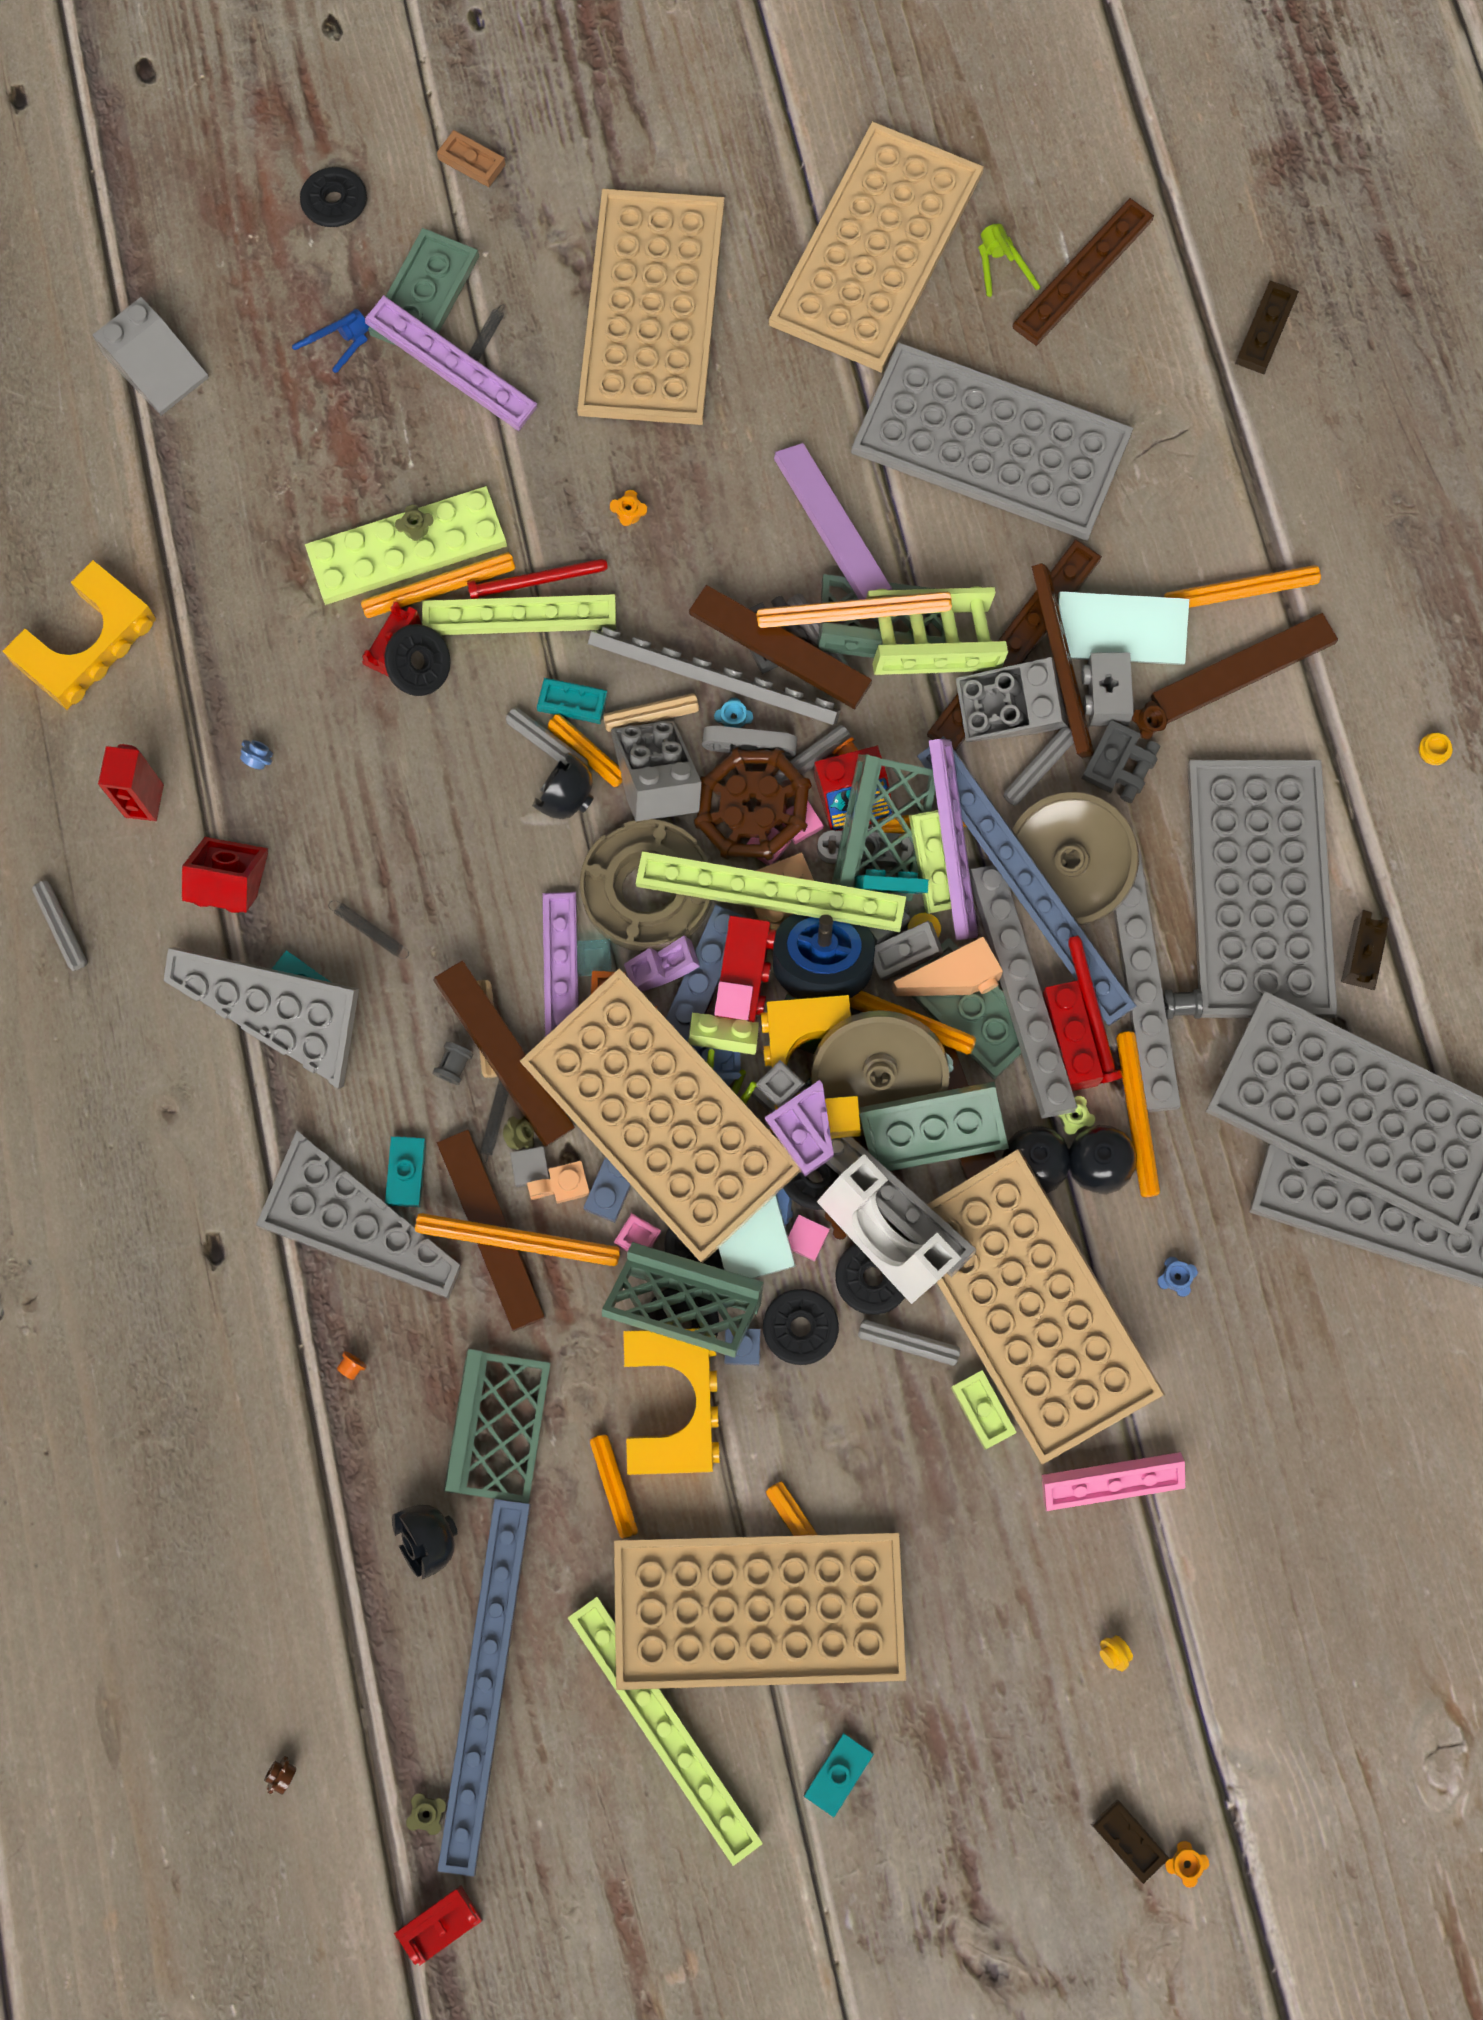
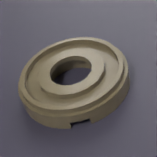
M656 819L637 822L633 820L623 823V827L611 832L607 836L602 835L591 847L581 869L580 892L589 920L606 939L630 950L645 951L648 948H652L658 951L682 936L687 938L691 936L704 921L712 900L672 893L668 903L661 909L653 912H640L632 908L625 901L623 883L626 877L633 870L639 868L642 851L710 862L697 844V840L684 829L672 823Z

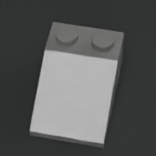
M142 297L92 335L102 355L161 416L209 378L208 374L168 325Z

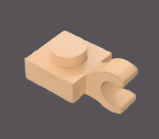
M582 1161L549 1168L550 1179L535 1180L527 1183L531 1200L554 1194L558 1204L586 1197L590 1193Z

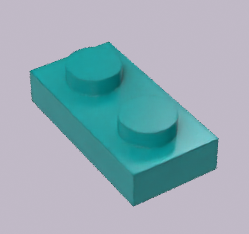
M867 869L866 875L855 877L854 888L877 892L923 894L928 893L929 879H918L917 872H898V877H886L885 870Z

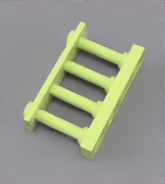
M974 586L971 588L911 590L877 589L868 591L866 599L947 591L950 592L952 599L950 611L933 612L941 613L946 643H928L922 614L909 615L915 644H897L891 616L878 617L883 645H878L872 663L874 675L977 672L1002 668L1008 654L1006 641L994 642L991 640L985 612L989 611L995 596V587L982 588ZM972 612L978 642L962 643L959 641L954 613Z

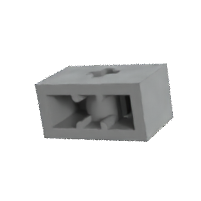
M1091 653L1087 665L1082 666V684H1088V695H1084L1083 708L1085 715H1089L1090 726H1108L1111 720L1123 726H1129L1134 714L1130 653Z

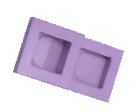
M682 936L659 952L648 948L624 964L628 978L640 991L664 985L700 967L692 941L686 936Z

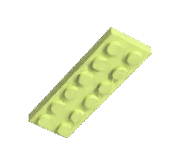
M487 486L419 507L418 510L424 514H431L434 521L429 526L427 534L418 541L407 537L404 531H397L395 527L396 520L401 519L406 513L404 512L305 544L325 605L507 547ZM414 520L411 522V524L415 525L417 524V521Z

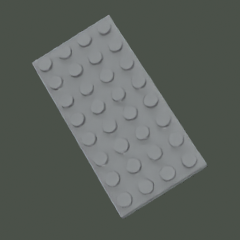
M898 342L853 443L851 453L1088 541L1133 428Z
M1190 760L1187 767L1198 988L1201 989L1203 999L1201 1018H1251L1264 991L1317 1017L1335 1018L1337 1015L1321 760Z
M1264 991L1205 1112L1456 1237H1460L1483 1190V1097Z
M1268 1143L1249 1209L1250 1213L1483 1288V1190L1463 1234L1460 1237H1456Z

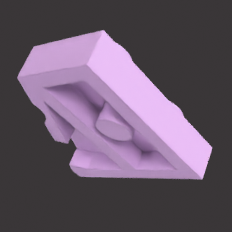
M820 1080L765 1117L766 1123L804 1176H807L834 1157L824 1089Z

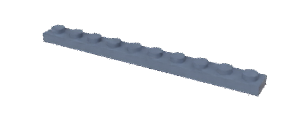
M928 747L917 757L925 768L932 769L930 747ZM953 749L963 822L1076 981L1078 979L1068 940L1069 937L1076 935L1081 938L1101 1016L1108 1026L1112 1025L1136 1008L1137 1005Z
M715 905L695 950L700 967L684 975L666 1017L683 1037H689L692 1012L706 1014L719 985L730 916L746 918V916ZM606 1157L583 1209L616 1223L632 1185Z
M494 1500L438 1872L473 1877L476 1875L531 1504Z

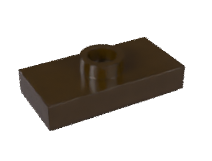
M1116 1800L1091 1824L1142 1884L1170 1859L1119 1800Z

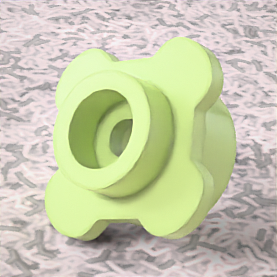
M1082 1096L1074 1098L1077 1105L1074 1113L1078 1114V1118H1073V1113L1058 1115L1064 1126V1132L1068 1135L1076 1134L1083 1127L1090 1128L1095 1123V1116L1089 1113L1086 1107L1087 1100Z

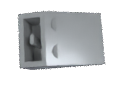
M1052 657L956 678L966 742L1039 734L1069 727L1055 661Z
M674 720L611 729L626 799L636 822L699 812L701 780Z

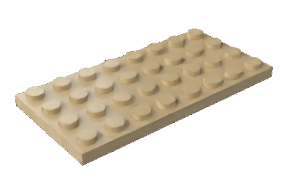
M872 121L769 318V326L882 373L983 174L984 166Z
M602 189L577 407L578 416L703 425L724 214V197Z
M620 968L520 1060L522 1065L702 1263L801 1172L781 1142Z
M1017 1149L927 1204L976 1249V1253L953 1277L946 1273L937 1281V1284L1042 1465L1165 1395L1021 1150Z
M899 1533L614 1541L616 1690L906 1681Z

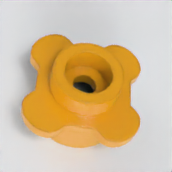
M627 490L623 497L610 502V510L617 514V518L622 525L629 526L636 523L641 516L646 515L647 505L638 500L637 493L634 490ZM626 506H631L632 508L627 510Z
M1188 1841L1179 1842L1177 1844V1852L1165 1863L1166 1871L1169 1874H1176L1182 1879L1183 1885L1189 1888L1197 1885V1879L1209 1867L1208 1857L1194 1851L1191 1843ZM1190 1861V1867L1185 1868L1184 1862Z

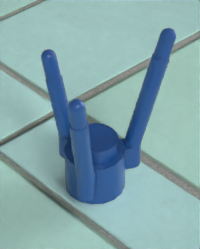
M354 309L340 320L293 344L292 349L297 350L338 330L346 341L352 339L354 342L333 367L332 371L337 373L357 348L367 341L364 334L369 331V326L365 323V317L358 309Z

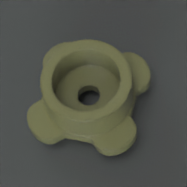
M408 505L405 508L406 513L403 517L396 520L395 527L397 531H404L407 537L418 541L427 534L429 526L433 524L434 520L431 514H424L418 510L416 505ZM414 520L417 521V524L415 525L411 524V522Z
M512 1116L508 1118L507 1124L503 1128V1137L506 1144L511 1149L516 1150L522 1147L526 1149L533 1148L534 1130L525 1117L516 1119Z
M422 1793L414 1795L411 1799L413 1806L411 1816L406 1820L408 1829L411 1831L422 1829L426 1830L430 1835L438 1834L442 1829L440 1823L442 1814L447 1808L445 1800L442 1798H426ZM424 1811H429L430 1816L428 1818L423 1816Z

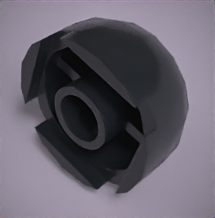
M569 752L565 754L567 764H563L560 760L540 789L544 792L540 800L535 798L532 807L551 818H570L578 810L584 813L594 799L589 794L593 786L590 770L580 759Z
M1097 1125L1085 1129L1075 1137L1069 1149V1171L1071 1176L1081 1188L1087 1191L1105 1195L1119 1191L1130 1181L1136 1169L1137 1154L1132 1141L1123 1131L1112 1126Z
M1029 1126L1016 1132L1008 1140L1009 1149H1004L1002 1159L1017 1149L1021 1150L1046 1194L1057 1189L1066 1179L1070 1168V1150L1064 1138L1055 1130L1044 1126Z
M430 1505L411 1506L392 1515V1526L395 1536L402 1533L404 1545L399 1546L408 1566L417 1577L422 1575V1579H426L446 1567L452 1559L455 1548L453 1537L458 1534L456 1525L449 1515L444 1517L437 1508Z

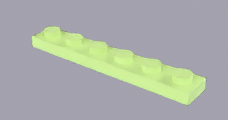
M615 594L428 600L422 601V625L432 628L440 635L602 630V627L616 629Z

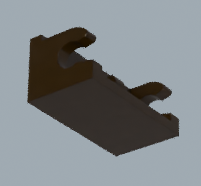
M1362 910L1353 923L1341 982L1375 990L1390 919L1383 917L1382 920L1371 919L1372 912Z

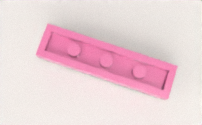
M1181 1452L1044 1474L1042 1475L1043 1502L1046 1511L1184 1489L1185 1461Z

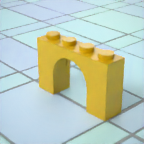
M94 560L70 582L78 595L102 614L103 617L102 632L98 640L90 648L72 655L59 654L49 649L27 629H24L2 651L16 668L66 710L80 702L86 690L95 681L101 680L106 675L108 668L117 659L124 657L139 636L148 633L153 622L156 620L147 604Z
M849 995L767 1002V1012L761 1013L762 1033H769L770 1045L763 1046L765 1066H772L773 1068L780 1060L787 1066L790 1056L801 1044L813 1039L823 1038L836 1024L851 1017ZM858 1096L826 1098L825 1103L831 1139L860 1136Z
M700 1328L685 1329V1330L695 1331V1330L700 1329ZM647 1330L623 1331L624 1367H672L682 1372L689 1379L696 1395L694 1415L691 1421L680 1431L670 1435L632 1436L626 1438L627 1475L713 1472V1463H720L719 1442H712V1428L719 1427L718 1406H711V1392H717V1370L710 1371V1356H716V1352Z

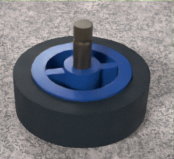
M792 914L781 923L776 931L773 947L774 974L785 990L800 999L849 995V998H852L866 987L872 976L875 954L873 935L866 926L833 921L830 915L814 918Z

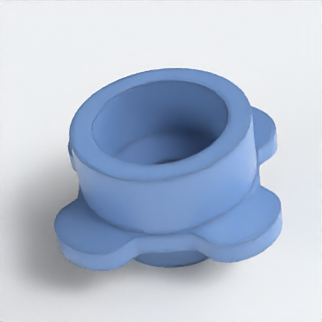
M244 740L241 745L243 747L241 748L242 754L240 759L246 765L255 769H264L265 765L272 763L270 758L273 753L265 744L255 740L251 742Z
M1176 1257L1167 1258L1164 1262L1165 1271L1158 1278L1159 1287L1174 1290L1180 1297L1189 1295L1191 1292L1190 1284L1198 1274L1197 1268L1192 1264L1188 1265L1185 1262L1178 1261ZM1175 1274L1181 1276L1180 1280L1175 1279Z

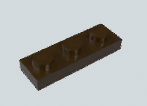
M1271 280L1269 281L1235 364L1265 374L1299 293L1298 290Z

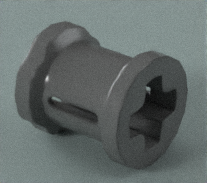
M1194 988L1193 992L1165 990L1164 1004L1167 1019H1173L1174 1016L1193 1015L1195 1019L1201 1018L1203 999L1200 988Z
M446 1042L444 1045L446 1051L439 1066L434 1068L433 1074L449 1083L459 1085L461 1082L460 1075L468 1059H472L474 1054L460 1045Z

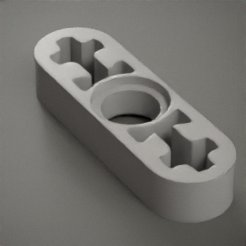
M707 726L703 730L702 747L710 751L732 753L731 750L737 747L739 750L774 751L776 748L784 751L786 758H792L796 755L797 737L784 732Z
M826 831L819 837L817 853L824 862L836 864L839 848L836 849L835 854H830L828 848L823 846H828L829 841L833 840L836 841L835 844L839 847L842 831ZM873 832L866 837V841L872 843L875 848L873 854L880 850V842L884 841L879 833ZM885 833L890 842L902 835L898 833ZM907 837L898 843L901 844L903 850H907L901 854L900 858L902 861L912 856L913 844ZM889 850L883 854V857L875 859L878 866L895 867L898 865Z

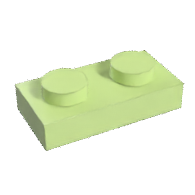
M692 1012L688 1043L693 1046L755 1055L759 1022Z
M983 1370L951 1387L984 1450L1017 1433Z

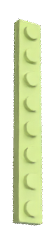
M643 851L636 878V886L641 888L814 918L830 915L833 921L895 932L901 931L906 904V896Z
M596 1597L569 1616L568 1620L616 1690L615 1623L598 1597ZM659 1689L616 1690L732 1866L763 1844L661 1691Z

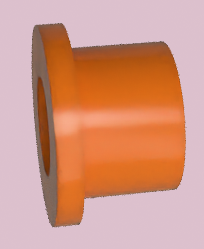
M851 737L832 752L833 755L857 751L858 749L853 743L855 739Z
M344 1351L342 1354L343 1360L338 1365L337 1370L345 1377L354 1380L360 1370L365 1371L367 1366L353 1354Z

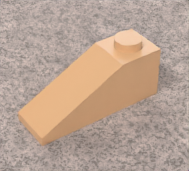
M981 937L894 981L892 992L895 996L971 995L977 991L985 994L999 985L997 981L1000 980L1003 970L985 938Z

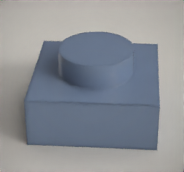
M727 1329L725 1330V1342L732 1343L734 1336ZM747 1329L736 1357L725 1355V1365L759 1366L760 1329Z

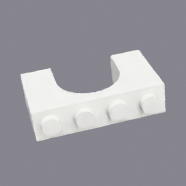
M863 1154L834 1181L817 1203L912 1304L962 1258L938 1233L925 1244L918 1245L907 1241L890 1227L880 1213L876 1203V1193L888 1179Z

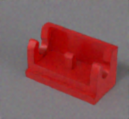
M396 601L390 607L391 614L371 648L365 650L362 655L363 665L386 676L388 674L384 658L386 646L395 632L405 626L412 624L422 625L417 610L409 607L407 611H404Z
M460 1885L400 1928L394 1935L400 1941L411 1961L415 1965L418 1963L420 1966L478 1925L483 1919L462 1885Z

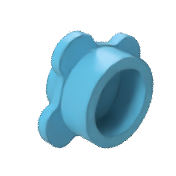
M731 698L721 709L716 710L714 718L716 722L722 723L725 727L741 728L753 721V713L746 710V707L738 698ZM735 714L737 715V718L732 719L731 715Z

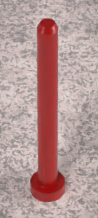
M598 559L476 584L475 580L467 581L470 599H479L481 596L604 572L608 569L606 560Z
M1078 935L1069 937L1068 945L1104 1076L1100 1083L1119 1080L1123 1078L1121 1069H1115L1082 940Z

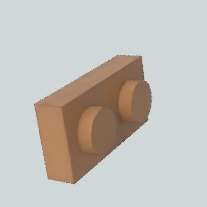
M455 130L452 131L437 151L438 160L487 187L491 186L506 165L504 157Z

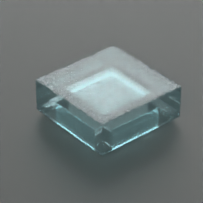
M610 939L577 941L579 976H592V971L612 972Z

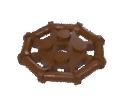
M737 747L732 749V753L705 777H700L699 812H697V818L694 819L695 828L701 829L720 851V856L727 860L731 857L766 858L768 861L774 859L773 855L799 832H805L808 826L806 823L808 793L812 785L810 779L805 778L786 758L783 750L776 748L774 751L739 750ZM745 763L767 764L765 772L748 771ZM735 767L737 768L739 774L730 777L725 786L718 783ZM779 769L791 782V784L784 788L774 778ZM715 793L721 796L719 812L710 813L712 794ZM795 796L793 815L786 814L787 799ZM751 798H756L757 801L761 802V806H756L754 812H749V808L745 806ZM725 822L733 832L726 839L715 827L716 825ZM782 823L787 825L774 838L769 840L768 835L772 833L770 831L776 825L780 826ZM742 838H759L760 844H740Z

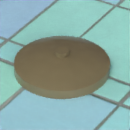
M1065 792L1048 796L1029 807L1011 829L1079 925L1093 923L1112 913L1127 898L1135 883L1139 867V850L1134 832L1125 817L1114 806L1099 797L1079 792Z
M868 1011L844 1019L830 1029L823 1037L813 1057L811 1080L812 1085L818 1080L822 1082L825 1099L858 1096V1107H864L947 1091L949 1086V1065L946 1052L940 1040L922 1022L898 1012ZM860 1118V1135L865 1136Z

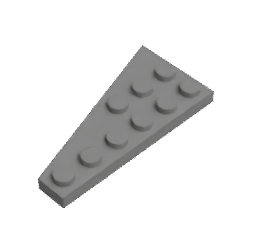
M177 947L168 948L164 981L195 1001H201L216 1010L215 1013L224 1019L229 1018L241 1026L242 1030L279 1053L287 1054L297 1060L308 1071L318 1073L329 1080L328 1083L338 1089L344 1087L359 993L358 988Z
M296 1130L256 1226L449 1299L461 1270V1265L423 1234L417 1233L409 1222Z

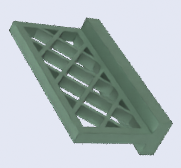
M823 574L821 603L838 601L829 592V586L841 587L848 594L839 601L859 600L845 577ZM889 583L892 590L936 589ZM941 613L923 614L926 617L924 620L925 627L932 623L940 631V637L928 636L926 634L928 643H946L942 618L941 620L938 618L941 616ZM908 615L891 616L892 624L901 619L910 629L906 633L894 630L896 643L915 644L910 617ZM878 617L872 618L879 625ZM861 619L846 620L847 622L843 625L822 622L819 628L817 648L823 652L874 658L878 645H883L880 627L877 626L875 629L864 628L858 622Z
M858 754L831 884L854 888L855 877L859 875L860 869L870 863L874 870H880L875 859L888 850L898 865L888 871L886 877H891L899 870H902V872L918 873L915 849L912 856L902 861L894 846L907 837L914 846L911 828L909 829L900 814L914 804L920 813L931 811L935 795L933 769ZM881 766L892 768L899 778V781L887 789H884L879 781ZM900 770L908 771L910 773L904 777ZM917 774L927 775L929 778L926 790L916 796L907 781ZM903 785L912 800L897 809L888 794ZM878 788V790L880 791V794H878L877 796H875V794H876V789ZM884 798L893 813L877 822L872 814L873 804ZM924 798V802H923V806H922V804L920 803V800ZM896 817L905 832L890 842L881 827ZM871 821L874 826L868 829L869 823ZM877 830L885 846L871 855L865 846L866 837ZM863 853L866 856L864 861H862ZM908 864H910V869H909V871H908V869L906 868V866H907ZM890 892L894 895L906 896L907 901H912L913 894Z
M632 1242L627 1252V1261L602 1308V1317L735 1358L754 1314L757 1315L761 1306L764 1282ZM633 1276L646 1280L647 1283L631 1287L628 1278ZM668 1287L678 1290L680 1293L664 1297L659 1288ZM653 1291L657 1300L642 1305L637 1296ZM701 1297L711 1300L713 1303L698 1308L692 1298ZM629 1298L635 1308L626 1311L614 1307L616 1302ZM685 1301L690 1311L675 1315L670 1306ZM733 1307L746 1312L731 1318L725 1308ZM663 1308L668 1317L656 1321L650 1319L647 1313ZM718 1311L724 1321L708 1325L703 1316ZM696 1319L701 1327L695 1331L683 1329L681 1323ZM729 1329L734 1339L732 1343H727L716 1339L714 1334Z
M472 1349L467 1350L444 1492L529 1503L550 1369L549 1362L484 1353ZM487 1361L502 1363L509 1373L507 1378L494 1387L485 1376ZM508 1364L521 1367L513 1372ZM527 1367L542 1369L540 1384L528 1392L516 1375ZM510 1379H513L524 1396L508 1407L496 1390ZM485 1382V1384L490 1390L482 1395L483 1384ZM538 1390L536 1403L531 1395ZM493 1393L504 1411L488 1422L479 1410L480 1402ZM527 1398L535 1409V1415L532 1421L522 1427L511 1412V1409ZM507 1413L518 1428V1431L502 1442L490 1425ZM479 1417L484 1425L476 1431ZM531 1425H533L532 1435L530 1438L525 1430L529 1428ZM487 1428L498 1443V1446L482 1457L474 1447V1439L476 1435ZM519 1434H522L530 1445L529 1454L516 1462L505 1445ZM499 1449H502L513 1466L496 1477L485 1460ZM473 1452L478 1461L470 1466ZM527 1460L526 1473H524L520 1465ZM481 1463L493 1481L482 1489L467 1487L469 1472ZM514 1469L524 1479L522 1495L507 1493L500 1483V1480ZM496 1484L501 1492L488 1489Z

